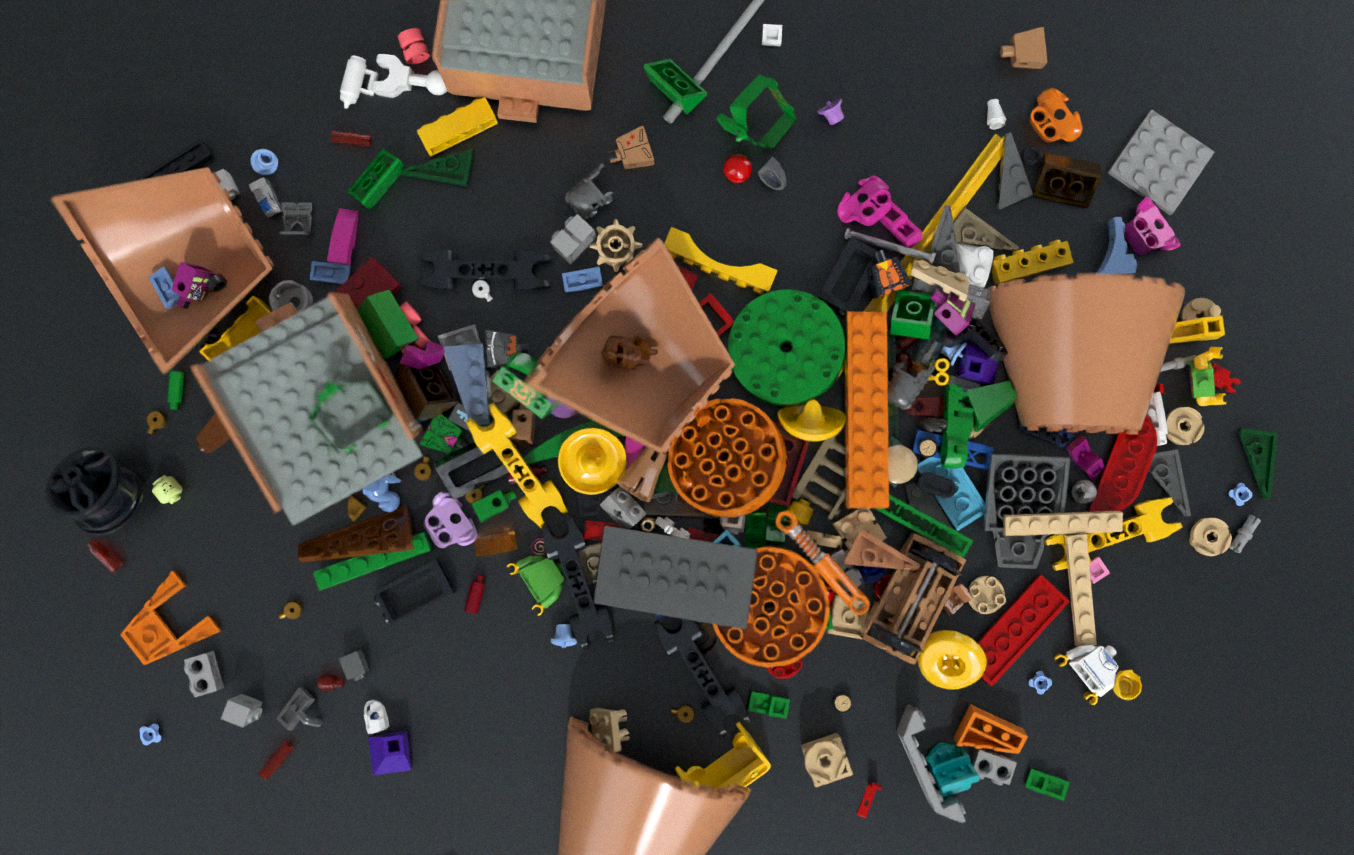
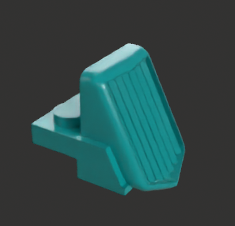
M938 743L929 752L928 756L925 757L941 797H947L968 790L972 783L980 781L979 774L970 763V757L962 746Z

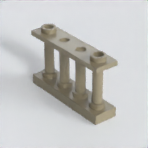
M837 434L822 442L794 488L792 498L798 500L799 497L802 499L804 497L827 511L829 514L826 519L828 520L836 519L841 511L839 506L846 496V486L842 490L817 475L818 472L815 470L818 465H825L846 478V469L831 461L825 455L829 448H834L846 456V447L837 442L838 440L835 438ZM814 481L839 496L834 506L810 493L806 488L808 482Z

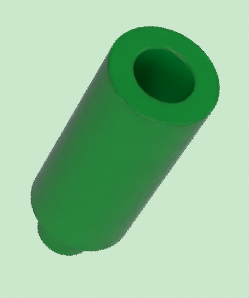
M170 371L167 402H170L171 410H178V403H182L184 372Z

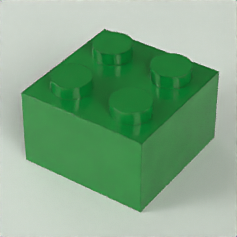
M898 290L891 320V334L929 339L936 304L930 299L931 294Z

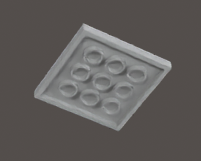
M1150 110L1107 173L1142 197H1149L1154 205L1171 215L1206 166L1214 151L1155 111Z

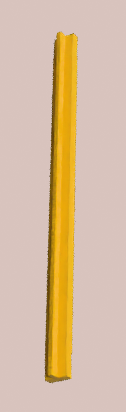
M997 134L993 136L923 230V239L914 245L912 249L930 253L945 205L951 206L954 222L1004 155L1003 140L1005 136L1002 138ZM905 255L900 263L911 280L913 276L910 273L914 259L918 261L922 259ZM898 290L872 299L863 312H887L895 302ZM844 356V362H843V366H842V369H841V372H840L839 376L841 375V373H842V372L844 371V369H845V356Z

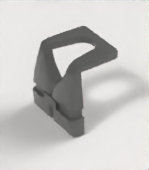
M283 202L281 205L284 214V231H279V233L282 235H310L313 204L311 202H299L298 204L295 202ZM296 223H299L304 231L291 230Z

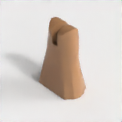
M647 446L644 447L633 463L620 476L617 484L640 500L650 502L658 477L665 463L667 452H658L652 461L650 458L655 450Z

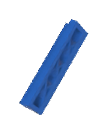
M915 429L912 452L919 454L917 445L919 440L924 438L933 439L935 442H938L937 446L942 444L943 435ZM967 441L969 455L967 460L971 458L973 462L966 461L965 465L988 470L990 453L993 452L994 447ZM937 452L933 457L940 459V455ZM979 452L986 453L984 465L977 463L973 456Z

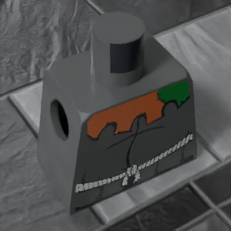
M486 330V368L503 367L517 352L529 355V344H519V337L517 335Z

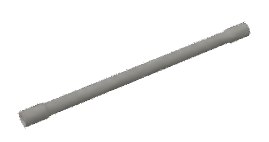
M753 0L693 78L698 85L707 77L765 0ZM673 103L663 118L672 124L682 110Z

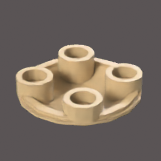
M896 445L889 447V481L898 484L908 482L917 471L918 463L915 454L905 446Z
M978 577L971 582L968 588L970 595L973 597L969 604L975 611L981 614L994 613L1006 602L1004 588L995 577Z

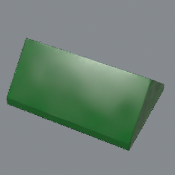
M671 59L644 64L643 68L649 80L685 114H688L706 97L707 92Z
M382 149L347 192L367 209L371 210L406 166L397 157Z
M390 290L367 296L357 308L364 324L385 359L406 348V345H411L419 340Z

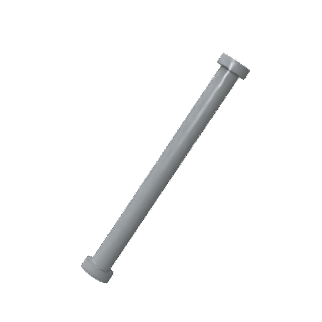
M847 228L844 239L847 240L852 236L864 243L926 260L932 265L936 253L933 252L929 254L851 231V228Z

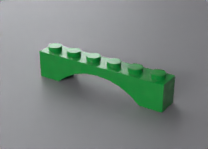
M427 532L413 536L414 550L356 556L315 571L313 574L319 591L432 551L434 548L430 536Z

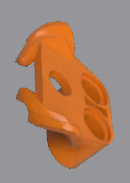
M1049 88L1039 94L1037 97L1038 105L1031 112L1029 121L1044 142H1053L1059 139L1072 142L1082 133L1081 119L1077 111L1072 115L1064 103L1069 100L1068 97L1055 88ZM1058 109L1065 111V118L1062 120H1057L1054 116L1055 111ZM1034 114H1043L1044 120L1041 122L1036 121ZM1045 129H1053L1055 135L1047 137L1044 133Z

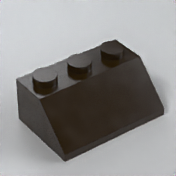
M1044 152L1037 169L1032 196L1088 208L1102 177L1101 166L1098 163Z
M439 363L421 369L404 364L399 365L394 376L417 420L435 418L459 403Z

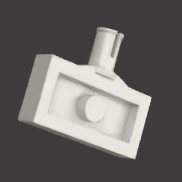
M658 517L654 522L663 528L669 536L691 539L689 538V532L682 527L680 530L675 528V522L668 517H665V519Z

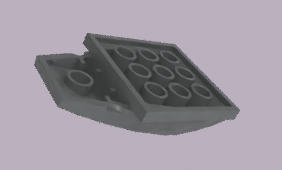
M990 453L983 530L993 531L998 567L1037 569L1044 549L1045 537L1049 536V534L1005 536L1003 534L1004 515L1064 513L1070 466L1069 457Z

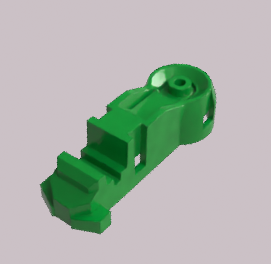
M948 382L943 392V420H946L948 423H943L947 426L943 428L940 463L942 468L957 469L964 467L967 461V441L973 431L972 416L974 408L962 406L960 402H963L968 397V392L963 390L958 384Z

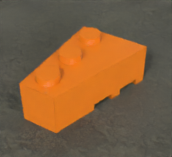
M970 704L953 738L957 746H972L978 749L988 748L994 749V751L1019 754L1028 736L1023 728Z

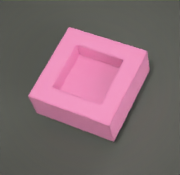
M1095 557L1089 563L1090 578L1093 584L1110 573L1100 557Z

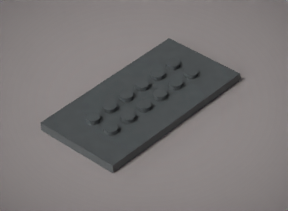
M605 526L594 603L747 629L758 549Z

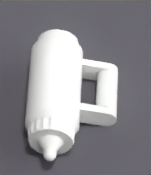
M351 56L345 69L340 89V100L344 101V108H348L350 104H355L360 93L370 96L374 95L371 88L373 82L378 80L379 73L366 69V60L358 56ZM365 74L370 75L367 90L361 88Z

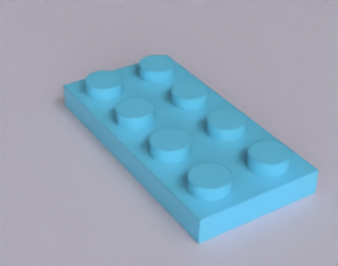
M934 457L926 458L918 463L917 471L920 475L929 472L950 479L955 483L956 492L952 497L942 498L936 495L933 496L956 531L984 515L985 502L963 468H942L940 459Z

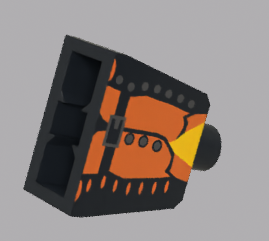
M884 250L873 253L876 265L867 268L873 299L912 285L897 257L887 260Z

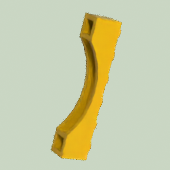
M671 227L664 243L672 259L680 258L686 265H697L703 272L718 274L720 279L736 281L735 284L742 288H746V286L753 288V292L759 295L769 293L778 271L761 263L744 267L718 263L701 252L688 233Z
M1223 316L1203 317L1176 322L1169 344L1216 340L1224 336Z

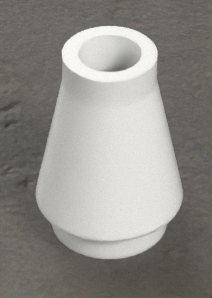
M989 100L987 102V125L990 126V129L1004 127L1006 117L1001 109L999 100Z

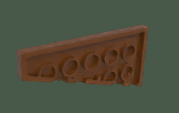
M407 505L398 507L393 512H385L298 544V558L303 563L414 550L409 509Z

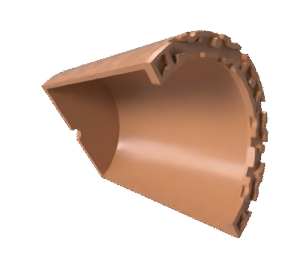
M208 167L52 198L53 203L77 240L83 239L85 241L80 245L163 374L173 368L274 266L269 256L265 257L263 255V247L259 240L253 239V232L248 223H242V214L236 205L232 206L231 196L226 189L222 190L219 183L221 181L215 172L211 173ZM180 262L203 266L216 274H222L227 280V285L219 292H211L209 290L203 301L192 300L188 309L178 305L167 309L148 277L162 267H166L175 279Z
M657 238L622 268L625 271L624 273L620 272L610 279L593 296L594 298L589 304H586L554 339L551 347L548 346L537 360L536 364L538 366L535 370H530L525 379V384L529 388L659 453H664L671 446V440L674 437L677 438L684 429L682 427L695 418L697 407L700 409L704 407L708 402V396L714 394L720 388L719 383L731 375V369L735 364L665 245ZM613 335L623 336L624 338L638 336L650 342L651 348L658 350V353L651 355L648 363L638 365L634 370H631L628 367L617 368L608 365L604 357H602L601 351L606 340Z
M1077 274V277H1066V275L1041 276L1033 278V281L1029 283H1024V279L999 283L998 287L991 286L986 289L985 295L997 339L1004 344L1008 352L1003 362L1008 380L1016 391L1017 398L1014 402L1022 427H1027V431H1039V428H1046L1048 432H1058V430L1066 429V432L1086 430V433H1098L1106 430L1107 434H1118V432L1126 431V434H1138V431H1141L1185 296L1184 287H1181L1178 283H1171V286L1165 285L1164 279L1144 276L1140 280L1133 279V275Z
M571 716L567 728L558 855H705L749 797L752 789L734 782L727 786V788L718 787L717 791H714L715 787L701 784L699 788L692 787V782L681 781L618 755L611 749L609 752L605 751V745L595 738L591 741L593 735L588 732L589 723Z

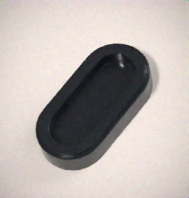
M929 472L922 473L918 477V487L927 493L942 498H950L956 492V485L950 479Z

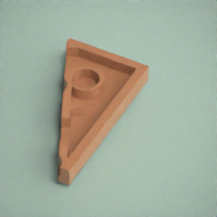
M862 529L858 532L842 562L848 565L917 570L920 567L919 563Z

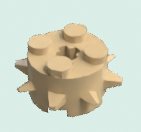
M616 219L613 225L607 226L606 229L598 226L596 228L599 233L597 242L590 244V248L598 250L599 259L597 264L606 263L613 266L615 272H618L620 266L627 264L633 258L635 249L642 247L641 243L634 241L633 233L635 227L632 226L626 229L624 226L619 225ZM618 242L620 247H618V249H614V247L611 246H614L615 243Z

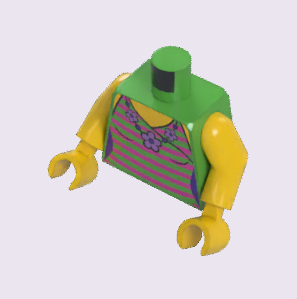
M1210 347L1209 351L1196 356L1194 361H1188L1191 397L1196 398L1197 404L1200 406L1226 404L1223 401L1225 393L1215 394L1214 372L1210 360L1213 358L1222 359L1223 355L1220 354L1221 349H1223L1222 347Z

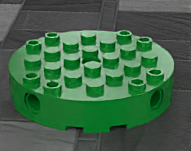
M777 290L757 297L739 313L730 331L728 354L735 364L732 369L736 378L751 396L763 403L776 407L802 406L809 400H815L825 394L837 380L844 362L845 339L837 316L822 300L803 291ZM786 345L792 347V350L788 353L781 351Z

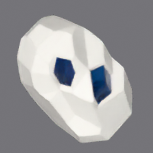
M377 700L367 701L364 706V719L368 734L387 729L389 727V720L385 706Z

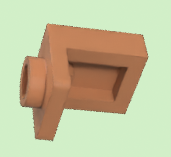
M960 583L953 586L943 609L948 616L953 615L964 603L971 601L973 597L968 589Z

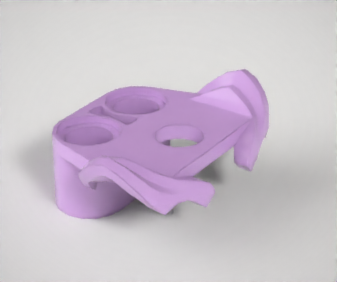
M448 491L438 493L433 499V509L423 521L424 529L439 548H446L454 543L462 546L469 545L478 537L476 527L472 518L467 519L461 510L462 503L458 499L453 500ZM454 513L459 514L461 517V521L458 524H453L450 521V516ZM428 519H436L438 525L435 527L430 526ZM439 535H447L448 542H441L439 540Z

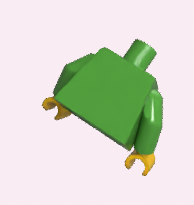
M528 556L517 561V563L508 564L507 567L512 565L515 567V571L510 573V575L519 572L537 601L532 610L535 607H540L541 611L537 614L540 616L545 608H548L558 599L562 590L561 583L564 581L561 573L564 570L560 560L554 563L553 560L549 561L548 558L546 559L543 556Z

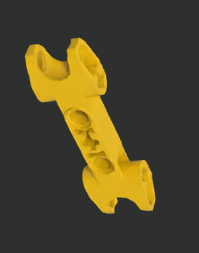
M492 403L489 405V409L494 416V420L490 426L481 427L471 418L466 420V424L473 435L475 443L484 454L494 449L525 493V496L518 500L526 515L542 529L541 524L545 522L541 513L545 507L555 506L563 514L567 513L568 510L553 481L550 479L541 484L510 440V437L517 433L516 428L508 416ZM505 448L512 449L508 455L503 454L502 451ZM515 465L521 466V469H522V473H521V474H520L519 469H518L517 467H514ZM526 479L533 480V482L530 485L524 484V481Z
M1172 497L1146 500L1135 504L1134 508L1137 515L1123 519L1122 532L1115 533L1112 537L1110 534L1113 532L1086 533L1088 553L1144 534L1146 542L1157 541L1183 528L1181 522L1166 524L1161 518L1163 508L1173 503ZM1129 523H1132L1134 526L1132 532L1128 530ZM1053 534L1044 540L1045 545L1061 544L1065 551L1064 557L1052 564L1053 570L1057 571L1068 568L1065 535L1067 534ZM1094 535H1096L1098 539L1095 545H1093L1091 542V538Z

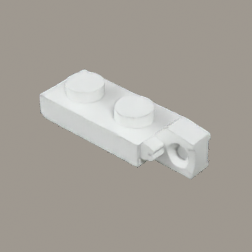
M1154 392L1147 415L1157 432V446L1167 444L1166 434H1168L1161 394L1160 392Z

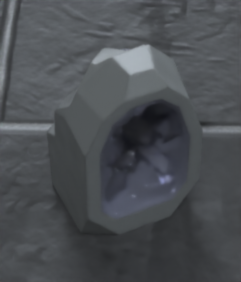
M771 157L757 173L768 187L774 190H782L787 182L785 171L781 168V164Z

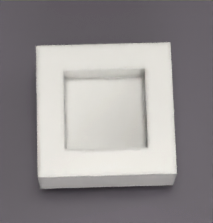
M763 24L762 45L781 46L782 25Z

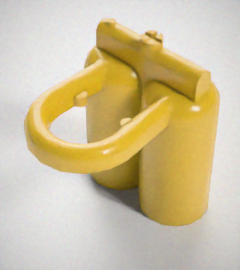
M940 358L936 362L928 361L926 365H933L939 371L936 376L931 375L928 380H935L941 386L946 385L950 381V375L946 372L950 367V361L947 358ZM921 363L918 367V375L921 372L922 368L926 366L923 363Z

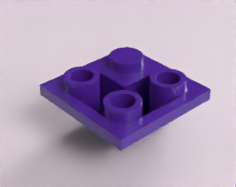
M965 340L964 342L967 345L961 352L964 356L960 357L956 377L986 386L994 384L999 361L993 360L976 343Z
M407 731L368 736L373 776L412 770Z

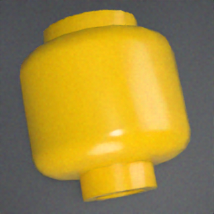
M801 498L799 501H791L787 511H791L801 527L808 525L814 513V510L809 507L810 502ZM786 515V517L788 518L787 522L791 523V517Z

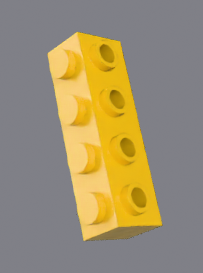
M484 97L482 99H475L465 107L457 108L449 115L439 117L437 121L431 124H424L416 131L431 157L498 124L487 99Z
M1055 240L1046 247H1042L1041 244L1031 247V251L1024 252L1022 249L1012 252V256L1006 257L1003 254L994 257L991 273L995 286L999 283L1026 278L1073 264L1068 241L1061 242L1060 240Z

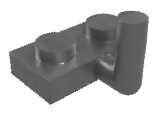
M299 687L276 718L289 731H292L300 720L306 725L316 727L322 725L321 719L308 717L305 713L315 699L303 687Z

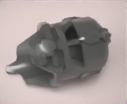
M602 163L565 195V200L570 204L569 206L584 220L596 215L598 212L596 210L597 207H602L604 204L608 205L613 201L612 191L603 195L592 182L600 174V169L604 167Z
M905 362L896 363L893 367V378L891 381H888V401L903 410L910 408L920 390H924L923 387L927 384V380L932 371H934L935 366L931 365L928 370L923 369L914 378L906 373L907 364Z

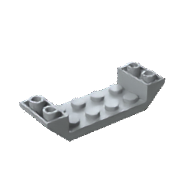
M908 704L897 728V733L927 802L936 813L963 823L965 822L963 815L966 812L961 802L959 803L957 798H953L951 795L941 797L939 791L932 785L935 784L934 778L927 768L924 767L927 765L923 754H920L919 750L916 749L919 747L915 736L912 735L925 729L923 725L925 719L917 707L914 708Z

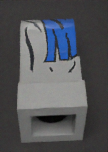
M263 177L249 184L251 191L268 218L282 211L270 181Z

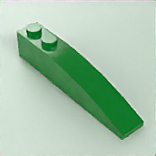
M588 418L587 423L566 430L547 440L523 458L528 465L558 457L564 441L573 433L586 428L602 429L611 433L616 438H621L625 435Z
M889 494V507L886 509H876L963 558L973 542L970 538Z

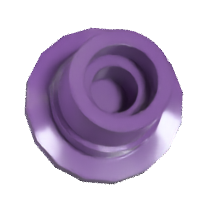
M839 98L832 103L828 101L826 102L827 106L817 111L818 114H823L827 118L830 125L844 118L840 106L842 99Z

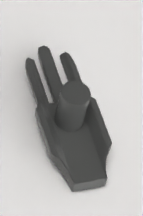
M921 417L917 425L920 426L922 431H934L936 434H940L943 430L941 427L945 428L947 426L943 423L948 422L936 417Z

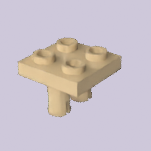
M602 708L590 709L592 741L593 738L605 745L604 750L621 751L620 742L629 740V736H625L629 734L626 728L619 730L618 722H625L627 720L626 716L623 717V715H627L624 709L619 711Z

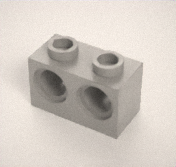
M214 651L184 660V670L190 680L189 689L194 694V697L224 688ZM198 660L202 663V669L197 667ZM203 679L208 683L207 688L202 685Z
M974 748L970 760L980 779L987 777L997 785L1002 786L1003 783L1010 785L1017 764L1012 758L983 748ZM986 760L985 767L979 768V762ZM1004 766V772L998 775V768Z

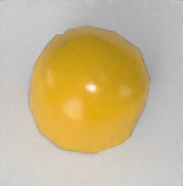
M1133 670L1119 671L1116 674L1114 687L1112 688L1114 693L1124 700L1135 699L1140 694L1142 688L1140 676L1135 674Z

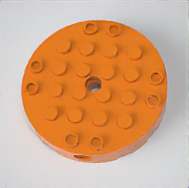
M715 399L708 401L701 409L697 407L695 418L682 427L684 429L677 438L674 437L671 440V446L668 449V471L675 489L689 504L713 516L738 517L757 510L775 494L785 473L786 448L778 427L758 407L740 399ZM729 454L728 461H723L724 456Z
M783 547L753 548L758 549L747 629L713 624V627L725 647L739 659L762 667L788 665L811 652L821 640L829 619L827 589L821 575L813 567V564L802 555ZM772 601L775 604V609L767 611L764 608V604Z

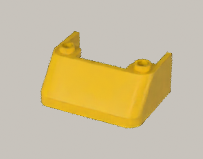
M738 722L736 725L741 732L734 736L732 742L734 748L705 769L700 766H692L686 773L679 766L675 769L682 781L693 783L692 787L699 788L701 784L715 787L714 791H717L718 787L727 788L733 782L747 787L770 769L771 764L751 735Z

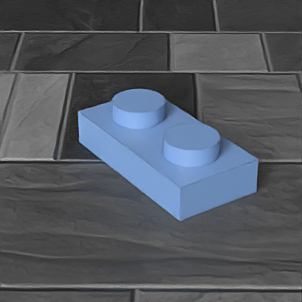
M312 261L309 280L343 284L350 278L351 266Z
M162 267L148 278L165 308L171 309L177 305L180 295L172 291L174 278L168 268Z
M600 267L562 273L565 293L603 287Z

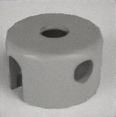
M287 280L276 284L270 293L269 300L272 310L275 311L290 303L293 297H298L300 305L295 309L300 313L313 306V296L305 286L292 280Z

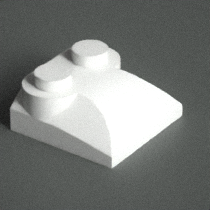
M956 242L960 273L970 278L969 285L984 288L992 265L993 250L986 246L978 247Z

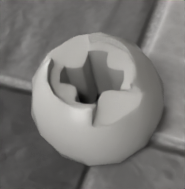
M1080 480L1073 485L1071 493L1076 502L1088 504L1096 498L1097 491L1092 482Z

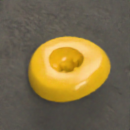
M814 399L809 400L805 405L783 407L778 411V418L783 428L791 435L808 441L829 439L839 433L846 422V415L841 410L820 406L818 401Z
M586 428L573 433L564 441L558 456V466L562 478L572 489L589 495L600 494L614 487L617 484V480L625 472L626 453L622 443L611 433L602 429Z
M949 630L936 631L929 634L922 648L924 653H920L917 659L920 671L927 681L939 688L950 690L961 689L974 684L983 675L987 664L984 651L973 639L962 633Z

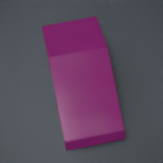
M430 341L427 342L424 350L406 345L400 363L417 369L440 363L445 353L443 348L445 346Z
M1082 435L1066 447L1071 459L1090 481L1105 470L1102 459L1091 451L1087 439Z

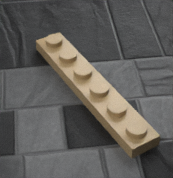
M1123 512L1015 514L1004 515L1003 534L1005 536L1122 532Z
M1087 534L1065 535L1075 646L1097 645Z

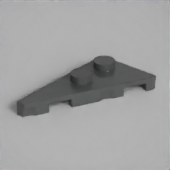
M1011 132L1006 133L1003 140L1004 155L1000 167L1001 180L998 186L1000 192L999 202L996 205L997 209H1002L1033 195Z
M945 205L929 254H932V252L936 253L933 266H942L948 271L960 273L951 206Z
M1178 449L1155 453L1148 471L1166 494L1172 497L1174 504L1184 516H1191Z

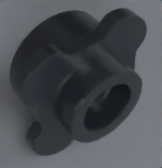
M720 519L703 520L705 525L703 528L704 533L719 534L722 532Z

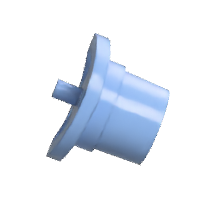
M259 149L251 156V166L260 175H270L277 169L278 158L270 150Z
M959 343L952 348L943 346L940 353L951 360L950 365L953 366L958 356L961 358L964 356L960 352L967 343Z
M560 624L556 625L555 639H551L550 642L566 648V646L577 644V639L573 636L571 625Z

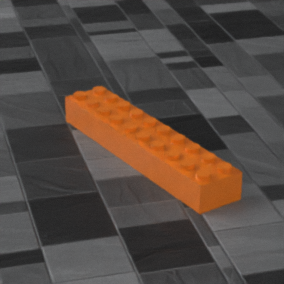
M847 312L845 315L846 508L886 509L889 507L887 312Z

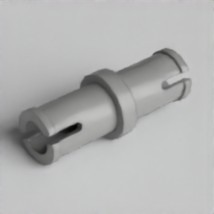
M1248 516L1242 528L1237 530V536L1229 546L1231 550L1234 548V552L1241 553L1247 541L1252 539L1254 530L1261 522L1259 518L1254 520L1255 516Z

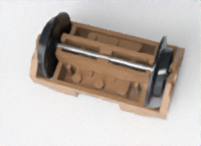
M911 533L899 552L919 563L920 567L917 570H894L879 602H874L859 637L915 665L920 653H924L922 648L958 576H962L960 572L966 559L940 545H936L926 538ZM917 542L922 544L919 550H909ZM908 550L911 551L912 553H914V554H916V555L922 557L923 559H921V558H919V557H917V556H915V555L909 553ZM874 622V623L880 625L881 627H883V628H885V629H887V630L893 632L894 634H892V633H890V632H888V631H886V630H884V629H882V628H880V627H878V626H876V625H872V623ZM871 625L877 631L876 638L871 636ZM902 638H904V639H906V640H908V641L913 642V644H911V643H909V642L903 640Z

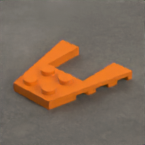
M176 571L169 573L167 579L161 583L139 614H136L120 634L143 665H147L222 631L211 616H207L177 639L155 611V609L187 586Z

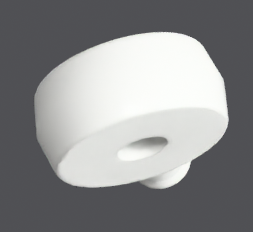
M478 280L473 284L472 292L476 297H485L488 302L493 299L489 294L490 286L486 281Z

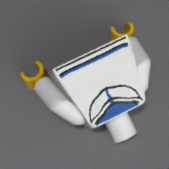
M1083 645L1067 651L1066 655H1055L1054 659L1064 658V661L1058 664L1061 667L1067 664V660H1071L1069 664L1090 689V691L1084 693L1083 697L1086 700L1093 696L1089 701L1091 705H1095L1098 702V696L1102 697L1114 687L1115 673L1118 670V665L1112 659L1117 653L1112 646L1108 645L1104 649L1102 646Z

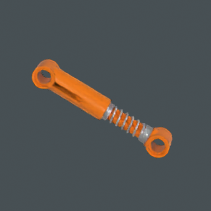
M787 510L781 511L776 518L778 528L783 530L785 534H788L792 540L795 539L796 544L800 545L799 548L802 547L803 552L807 553L806 556L809 555L816 571L853 613L858 615L866 613L869 609V601L828 553L825 554L820 551L819 547L817 548V544L813 543V539L810 540L809 535L805 534L806 531L802 530L794 514ZM784 515H788L792 519L791 524L788 526H783L780 522L781 517ZM840 580L852 593L851 596L838 583ZM856 599L864 600V605L861 608L853 606V602Z

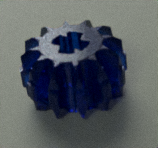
M854 565L860 572L863 580L869 584L879 581L885 575V569L882 567Z

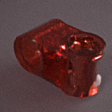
M916 398L912 406L907 409V412L911 416L943 417L945 398ZM917 404L920 406V409L913 408V405Z

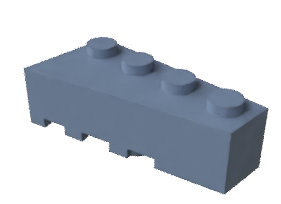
M483 344L443 347L468 419H473L478 425L490 424Z

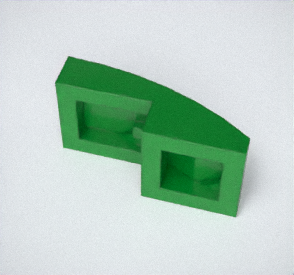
M769 502L765 543L784 545L785 533L778 528L776 518L781 511L787 510L788 507L785 508ZM786 515L780 519L783 526H786L787 523Z
M757 509L746 514L745 548L753 549L765 546L766 509Z
M750 690L746 710L787 719L790 699Z
M1031 768L1025 787L1064 801L1070 782Z

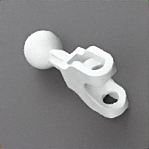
M377 55L376 62L382 68L389 70V76L384 81L373 82L371 91L375 94L394 98L405 90L411 91L412 85L427 87L434 95H443L447 92L439 70H434L428 75L414 74L413 70L408 66H404L395 55Z

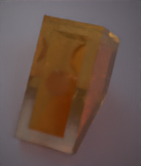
M514 531L478 537L474 541L476 557L518 550Z

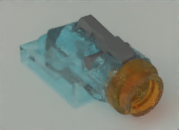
M936 318L932 325L930 338L923 339L919 345L920 348L910 363V370L917 375L923 369L928 370L933 365L944 347L939 341V336L948 327L939 318Z

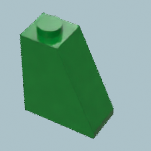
M1010 381L966 390L968 397L963 403L967 408H974L972 416L974 432L980 431L1012 406L1017 397Z

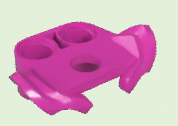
M870 176L867 179L860 180L859 184L863 187L851 197L849 192L845 193L838 206V216L842 222L849 223L856 220L863 225L871 226L890 211L892 202L891 194L888 191L889 186L877 176ZM860 195H867L868 199L864 203L858 201ZM880 200H886L885 203H879ZM867 212H871V213H872V214L869 215V216L864 215V214L867 213Z
M1149 197L1143 199L1137 207L1135 218L1125 224L1124 236L1138 255H1145L1158 248L1169 251L1180 247V242L1176 238L1173 229L1168 225L1158 207L1154 205ZM1155 220L1160 222L1161 229L1155 227Z

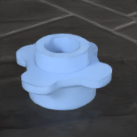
M1238 483L1237 487L1228 493L1230 497H1233L1238 506L1244 505V502L1252 498V492L1245 487L1244 483Z
M1037 671L1036 676L1030 679L1028 684L1034 687L1036 692L1041 695L1052 685V680L1045 677L1042 671Z
M153 723L149 727L143 726L140 728V739L144 745L161 741L162 737L158 732V724Z

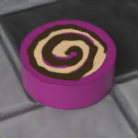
M536 539L531 546L532 553L535 556H547L544 548V539Z

